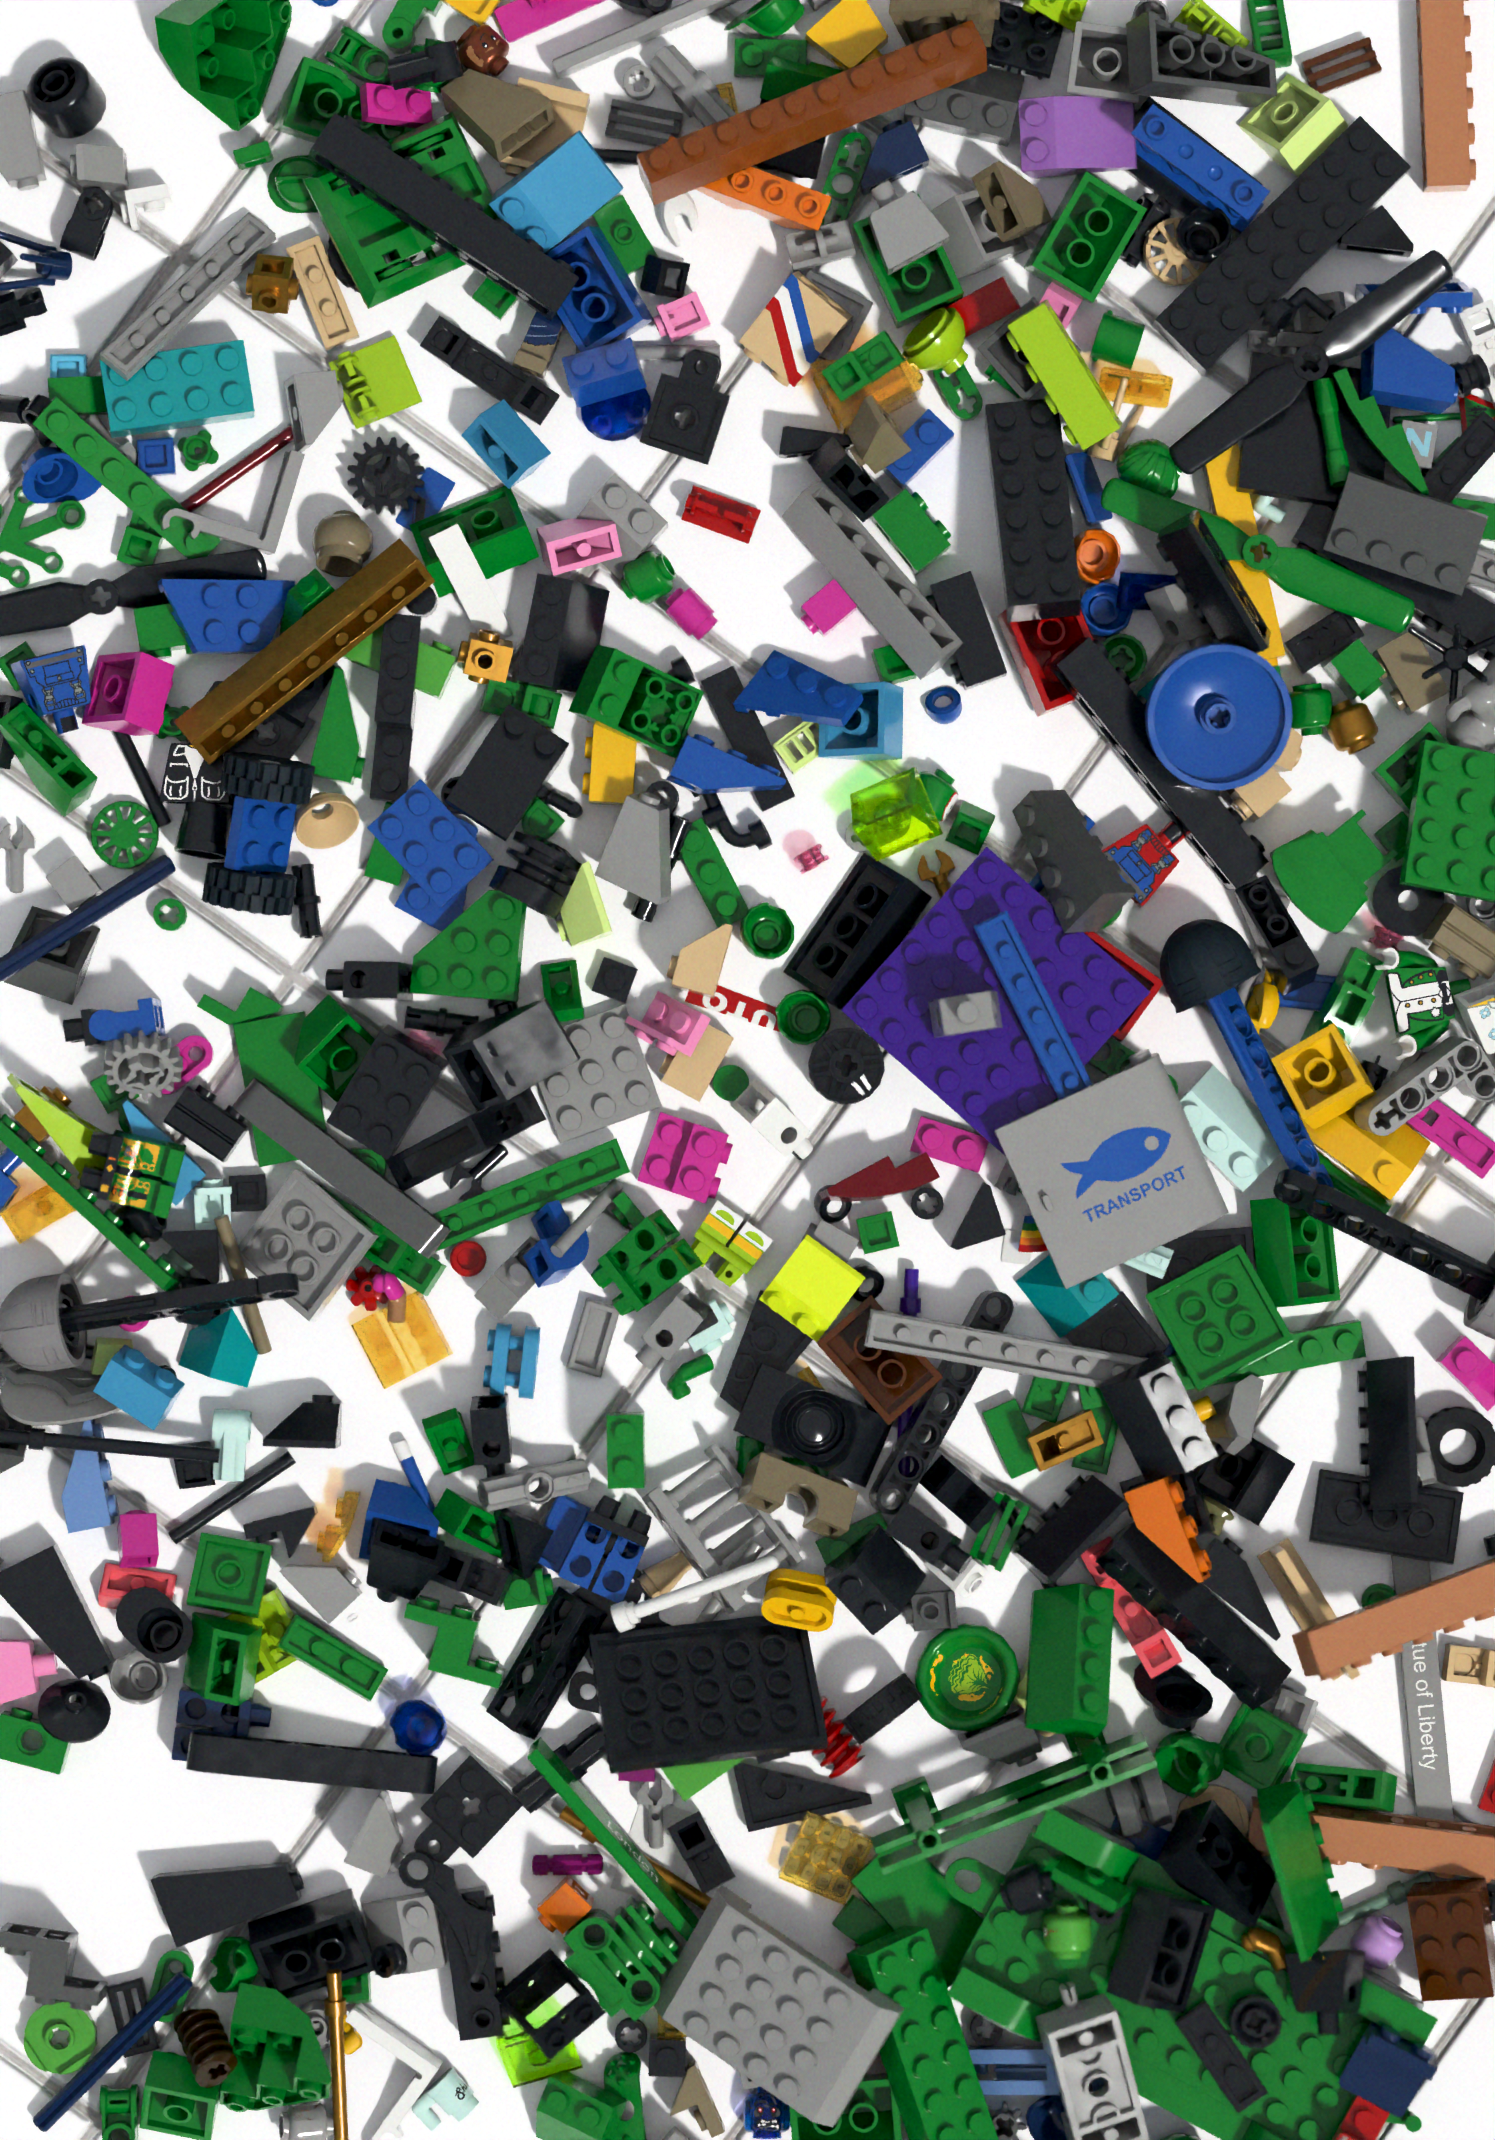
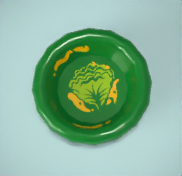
M964 1623L958 1625V1628L944 1629L927 1643L917 1661L915 1686L922 1694L919 1702L931 1719L950 1730L971 1732L991 1726L1007 1713L1017 1696L1020 1671L1015 1652L1003 1636L986 1626Z

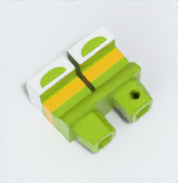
M717 1200L695 1233L694 1237L696 1240L691 1248L702 1261L703 1265L701 1267L705 1265L713 1252L723 1257L725 1262L717 1271L715 1277L730 1287L743 1273L747 1275L774 1240L749 1222H746L730 1246L727 1247L726 1243L744 1219Z

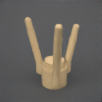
M1126 377L1121 379L1113 403V409L1117 415H1119L1128 384ZM1139 405L1119 440V433L1113 432L1090 446L1087 455L1115 463L1116 456H1120L1123 452L1126 442L1145 409L1144 406Z

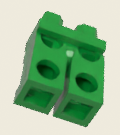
M662 1209L647 1216L607 1253L597 1260L600 1264L591 1274V1277L599 1287L604 1289L614 1282L622 1292L612 1300L613 1306L622 1316L634 1310L638 1312L651 1304L672 1286L703 1265L684 1238L669 1246L655 1259L651 1260V1257L681 1235Z

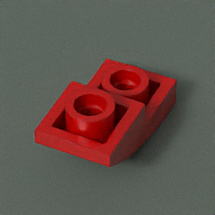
M1002 276L944 308H955L964 321L966 338L1021 307L1005 276Z

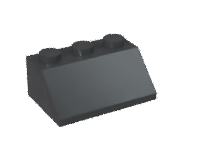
M987 67V71L907 103L903 122L906 123L911 120L914 125L1008 147L1025 76Z

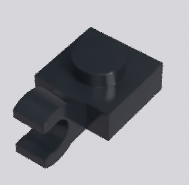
M40 287L28 290L18 300L14 291L0 296V336L27 328L25 318L47 312L45 299Z

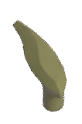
M1203 1494L1215 1531L1209 1533L1220 1536L1225 1520L1231 1521L1234 1519L1233 1513L1224 1505Z

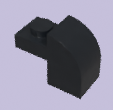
M942 1454L919 1482L975 1533H978L1001 1507Z

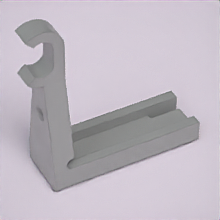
M294 450L285 452L260 537L259 533L178 508L168 510L163 514L160 522L161 530L170 527V519L176 516L188 520L192 524V529L188 533L191 540L195 539L202 532L249 549H258L261 553L267 555L275 554L305 454Z

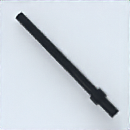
M1 1428L0 1443L28 1445V1449L43 1451L44 1447L219 1463L220 1448L46 1433V1429L30 1428V1431Z

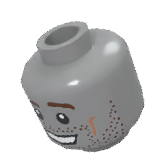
M320 2102L292 2104L287 2106L285 2112H280V2140H326L327 2136L333 2135L332 2114H326V2110Z

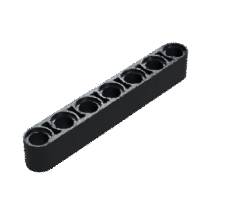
M994 1290L984 1291L974 1301L962 1325L1003 1332L1014 1310L1013 1302L1006 1293ZM997 1297L1001 1302V1310L998 1315L991 1317L987 1312L986 1306L990 1299ZM941 1361L937 1370L943 1378L922 1395L870 1489L869 1501L874 1509L887 1515H896L904 1502H909L983 1367L965 1364V1376L960 1380H955L951 1374V1369L955 1362ZM944 1392L948 1396L949 1403L945 1410L938 1412L934 1407V1399L939 1393ZM927 1424L931 1429L930 1439L920 1444L916 1439L917 1429L921 1425ZM906 1456H910L914 1464L913 1469L909 1474L901 1475L898 1470L899 1461ZM892 1488L896 1493L895 1502L889 1507H884L881 1503V1494L884 1490Z
M190 1732L186 1769L203 1773L434 1794L438 1757L418 1753Z

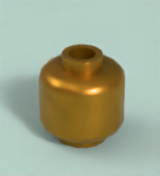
M1347 699L1332 707L1334 714L1325 728L1338 751H1347L1349 755H1352L1375 743L1373 738L1378 733V727L1365 703L1352 704L1351 700Z

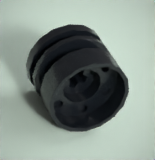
M516 831L512 839L526 847L524 853L508 847L506 853L518 862L516 868L499 865L488 886L527 904L528 908L556 920L566 898L556 891L554 887L556 883L572 886L574 880L562 874V871L565 867L578 873L582 864L566 849L538 835H527Z
M854 1028L835 1029L823 1035L813 1046L808 1061L809 1078L815 1090L826 1100L840 1105L856 1104L870 1097L880 1085L885 1071L884 1056L877 1042L866 1032ZM844 1056H850L851 1063L857 1064V1069L851 1070L849 1076H842V1070L836 1068V1062H842Z

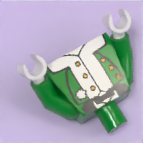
M1379 948L1375 949V953L1383 954L1384 963L1383 965H1376L1375 968L1376 970H1384L1383 973L1396 1038L1392 1039L1390 1044L1399 1043L1401 1045L1402 1054L1396 1056L1397 1060L1412 1056L1416 1051L1431 1046L1448 1030L1449 1019L1455 1018L1453 995L1471 989L1468 978L1449 982L1446 968L1438 967L1437 962L1430 957L1410 950Z

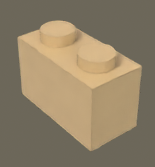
M708 1024L691 1057L680 1051H677L675 1056L667 1054L658 1071L664 1074L661 1082L700 1102L734 1038Z

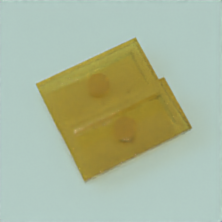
M418 1291L406 1297L405 1323L387 1322V1306L351 1325L384 1389L453 1354L426 1299Z

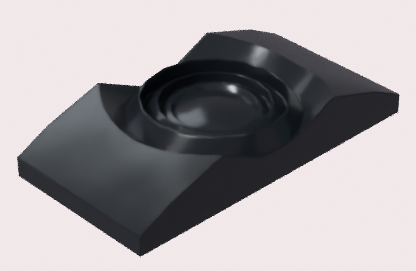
M761 1363L733 1427V1431L866 1488L894 1421L888 1425L874 1411Z

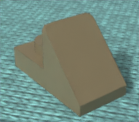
M696 2060L688 2064L685 2077L682 2079L671 2107L670 2116L697 2105L698 2110L693 2111L701 2131L703 2132L708 2129L711 2138L725 2132V2125Z

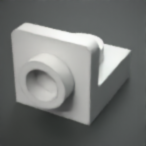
M165 183L125 190L126 201H121L120 207L124 223L130 222L134 231L141 230L138 209L144 208L145 213L165 210V204L173 203L171 188Z
M973 1558L961 1574H958L947 1565L941 1570L927 1561L924 1564L948 1587L964 1598L968 1597L969 1594L975 1593L982 1586L984 1576L988 1572L983 1565L976 1562Z

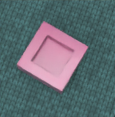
M1051 282L1039 303L1047 299L1064 328L1067 329L1082 299Z

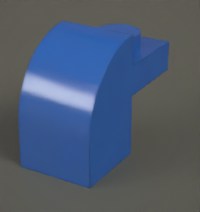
M555 1200L547 1202L531 1218L540 1240L523 1256L538 1288L555 1284L565 1279L586 1258L589 1250V1239L585 1230L562 1257H557L551 1252V1246L571 1225L569 1217L564 1212L560 1201Z

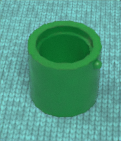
M1111 310L1104 312L1089 357H1092L1094 362L1101 360L1131 370L1145 325L1113 315Z

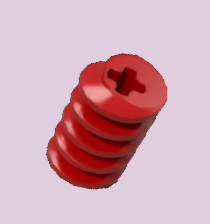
M821 1696L820 1700L827 1732L828 1747L827 1749L812 1750L811 1754L813 1756L821 1753L825 1754L820 1766L833 1765L834 1768L828 1776L830 1779H833L848 1771L866 1755L858 1757L863 1747L862 1744L855 1743L849 1745L853 1736L849 1731L840 1733L844 1727V1724L841 1722L843 1719L831 1721L837 1711L834 1707L823 1710L828 1699L826 1696Z

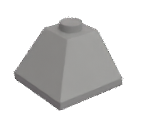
M381 1790L343 1861L350 1866L385 1878L388 1870L395 1873L405 1856V1853L399 1851L403 1844V1839L388 1792Z

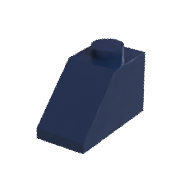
M897 120L882 128L883 133L878 135L861 181L860 190L863 196L871 193L873 188L886 181L892 183L929 165V157L911 120L904 124L902 120Z

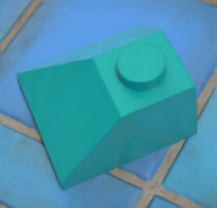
M1050 1255L1015 1281L1059 1338H1062L1089 1319L1119 1295L1103 1273L1065 1289Z

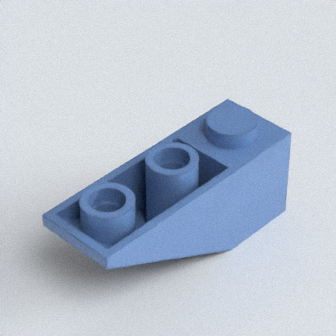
M95 1419L84 1421L80 1436L105 1438L101 1423L96 1424ZM75 1450L61 1497L68 1534L112 1525L115 1523L114 1516H119L116 1495L109 1494L107 1481L112 1480L110 1462L108 1459H102L101 1452Z

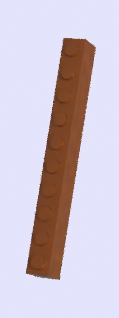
M969 20L637 154L640 178L655 206L987 71V48L973 21Z

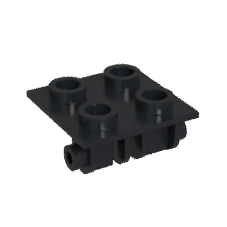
M999 1L1000 17L994 22L991 47H986L987 66L994 65L1004 68L1007 65L1008 72L1011 71V67L1018 68L1017 74L1021 75L1022 70H1025V74L1038 77V80H1042V77L1049 79L1063 26L1038 11L1035 14L1024 11L1022 7Z

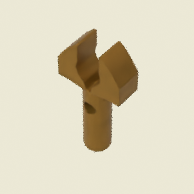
M936 849L935 853L941 862L939 875L928 868L924 855L920 859L917 873L921 882L928 880L934 883L941 898L951 887L947 877L949 871L954 869L955 866L949 855Z

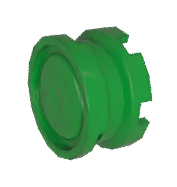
M1116 634L1107 638L1102 644L1109 653L1106 657L1114 668H1121L1130 678L1131 684L1137 681L1144 672L1147 663V654L1142 643L1134 636L1127 634Z

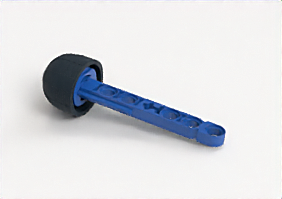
M1200 919L1182 925L1169 936L1160 957V976L1166 989L1165 991L1176 1009V1013L1206 1002L1288 1168L1318 1180L1317 1184L1328 1185L1334 1188L1324 1164H1320L1318 1152L1235 986L1261 972L1256 959L1251 953V949L1236 930L1220 921ZM1316 1200V1202L1322 1205L1327 1203L1322 1200Z

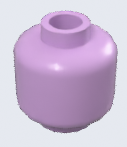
M1381 1914L1379 1917H1367L1352 1936L1350 1944L1353 1950L1365 1951L1364 1968L1371 1970L1372 1967L1387 1969L1403 1949L1405 1941L1402 1936L1403 1929L1392 1918Z

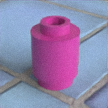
M681 587L678 588L665 601L669 605L665 613L689 637L693 635L698 641L719 621L713 615L715 611L691 587L686 591Z

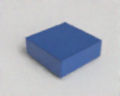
M173 437L137 440L138 466L149 477L176 475Z

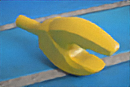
M1265 969L1263 983L1255 985L1253 995L1250 997L1246 1007L1258 1034L1260 1028H1270L1276 1018L1280 1003L1278 988L1272 985L1273 979L1267 969Z

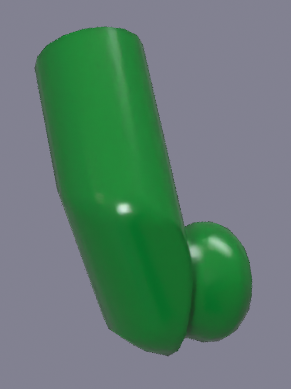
M703 1354L683 1363L667 1381V1390L671 1391L673 1399L678 1400L689 1395L691 1389L686 1382L714 1369L711 1357L708 1354Z

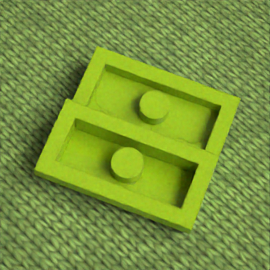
M279 1587L263 1595L258 1618L230 1614L224 1617L263 1626L255 1684L297 1660L276 1647L294 1615Z

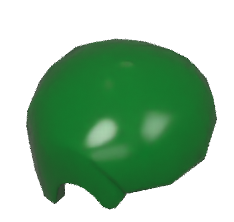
M763 902L750 908L741 921L740 938L745 949L753 956L765 960H774L784 955L794 941V925L784 909L769 905L768 902Z
M801 989L785 995L775 1010L780 1033L794 1044L809 1045L817 1042L830 1028V1008L827 1002L813 991Z
M241 1936L225 1937L218 1944L216 1956L210 1960L217 1968V1974L215 1977L210 1978L209 1982L218 1993L238 1992L240 1982L252 1984L256 1980L258 1964L250 1947V1942L246 1938Z

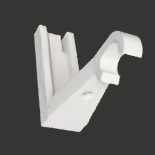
M362 2003L355 2004L345 2021L417 2071L370 2140H380L385 2133H392L395 2138H403L404 2132L399 2124L439 2070L443 2060Z

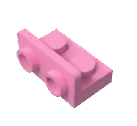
M658 991L641 1022L630 1016L626 1018L625 1022L636 1028L633 1035L652 1045L654 1040L657 1039L658 1041L655 1046L666 1053L674 1056L678 1050L691 1057L711 1018Z

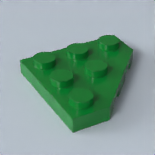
M488 890L413 956L410 993L518 1002L527 904L501 891Z

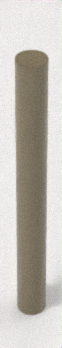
M225 1214L214 1218L233 1279L248 1278L228 1215ZM257 1303L243 1305L258 1354H266L272 1351Z

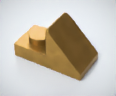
M1090 1409L1082 1410L1056 1423L1045 1421L1026 1437L1039 1472L1104 1443L1093 1412Z

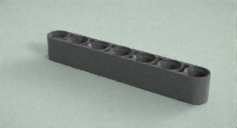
M253 1078L232 1105L233 1109L424 1257L430 1259L451 1232V1229L435 1215L258 1079Z

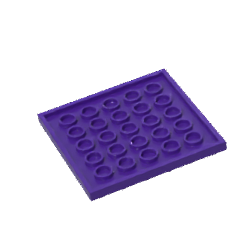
M986 847L841 1011L1005 1156L994 1129L1051 1104L1057 1096L973 926L1007 910L1084 1066L1146 998L1150 991L1085 933H1064L1052 904ZM997 991L1003 1028L934 1038L928 1002L941 998Z

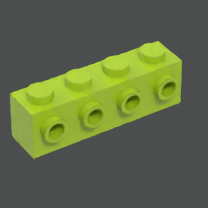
M1047 299L1009 322L1007 326L1010 332L1006 333L1010 344L1016 352L1022 350L1029 361L1025 367L1030 377L1036 384L1040 381L1048 392L1044 399L1054 415L1059 412L1067 424L1063 427V430L1073 446L1079 443L1082 450H1085L1121 428V420Z

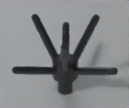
M1456 623L1453 633V646L1446 648L1416 628L1409 627L1408 632L1443 654V661L1423 672L1422 678L1428 679L1445 668L1451 670L1449 704L1457 699L1459 671L1463 668L1481 682H1487V676L1468 662V656L1495 644V635L1464 649L1460 646L1462 626L1460 623Z

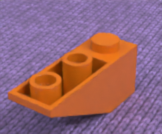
M1172 1476L1162 1477L1132 1488L1124 1493L1135 1525L1146 1537L1198 1583L1205 1581L1211 1576L1209 1570L1212 1569L1210 1558L1205 1549L1200 1550L1195 1537L1198 1535V1528L1194 1518L1191 1515L1187 1516L1182 1504L1185 1501V1496L1178 1481H1173Z

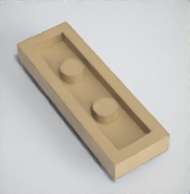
M315 236L285 248L288 256L294 258L293 269L297 279H299V284L326 351L360 338L320 236Z

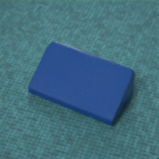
M1086 451L1066 455V472L1086 525L1092 527L1113 518L1112 512L1101 506L1103 488L1091 456L1087 455Z

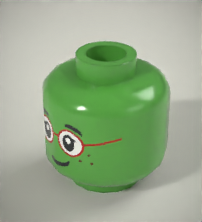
M1057 1904L1055 1911L1048 1912L1044 1916L1043 1945L1048 1951L1052 1952V1957L1078 1959L1082 1957V1952L1087 1951L1091 1946V1917L1085 1912L1078 1911L1079 1905Z

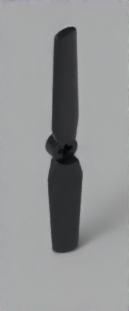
M1431 250L1332 318L1314 345L1301 347L1295 353L1292 361L1264 369L1171 445L1169 451L1175 465L1183 473L1193 474L1289 408L1306 383L1322 378L1327 372L1329 365L1360 355L1453 278V270L1448 260L1439 251ZM1308 353L1310 356L1317 354L1320 356L1321 360L1317 363L1319 367L1317 372L1313 373L1310 369L1305 372L1302 370L1301 365L1304 363L1302 356Z
M250 549L138 566L113 581L99 578L88 585L55 582L1 595L0 636L66 627L89 613L105 615L114 611L117 607L138 609L169 604L170 602L164 591L160 592L157 581L161 579L266 580V563L258 549ZM98 586H102L104 592H110L111 598L106 600V607H101L99 601L93 602L92 595L97 593Z

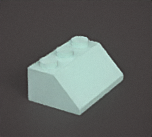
M1214 1065L1179 1099L1205 1159L1239 1193L1244 1192L1281 1153L1260 1110Z

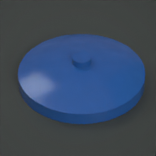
M1230 643L1204 644L1191 648L1175 657L1157 676L1146 703V732L1149 743L1158 760L1180 780L1189 785L1207 790L1234 789L1261 777L1281 756L1288 742L1292 727L1291 699L1280 674L1267 660L1257 653Z

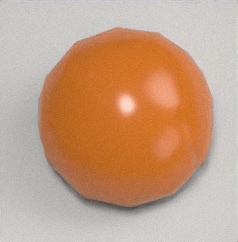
M1100 528L1087 529L1076 535L1074 543L1078 577L1082 581L1099 584L1102 581L1113 578L1121 556V547L1114 535Z

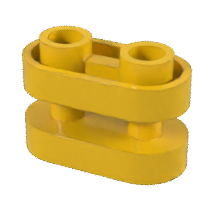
M779 1568L770 1572L767 1577L761 1612L768 1621L774 1624L821 1632L830 1628L833 1623L834 1606L836 1605L837 1597L826 1586L825 1576Z

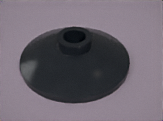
M66 1679L52 1684L43 1692L38 1703V1718L42 1727L54 1738L67 1743H84L95 1739L103 1733L110 1720L111 1708L106 1695L94 1684L80 1679ZM70 1703H78L81 1706L74 1707Z

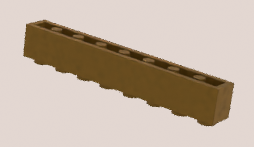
M399 538L183 713L174 723L210 765L432 585L435 580L417 556Z

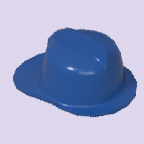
M56 447L40 448L32 453L27 460L22 461L21 464L24 472L22 492L28 500L34 503L46 504L68 500H85L95 494L102 486L99 481L69 455Z

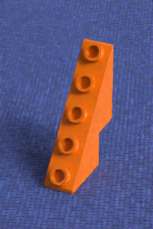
M669 136V139H668L667 142L672 141V140L677 139V138H675V137H673V136ZM752 166L695 189L733 209L751 210L784 228L819 231L832 198Z

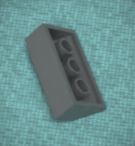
M1349 470L1325 536L1323 550L1462 596L1476 559L1488 516Z

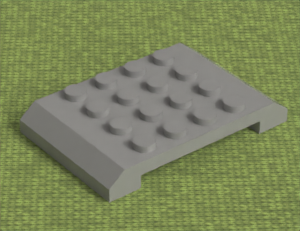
M722 1885L716 1890L679 1955L678 1961L674 1964L663 1983L659 1999L654 2007L663 2020L814 2123L833 2127L840 2119L905 2008L877 1989L873 1988L868 1992L751 1913L752 1905Z

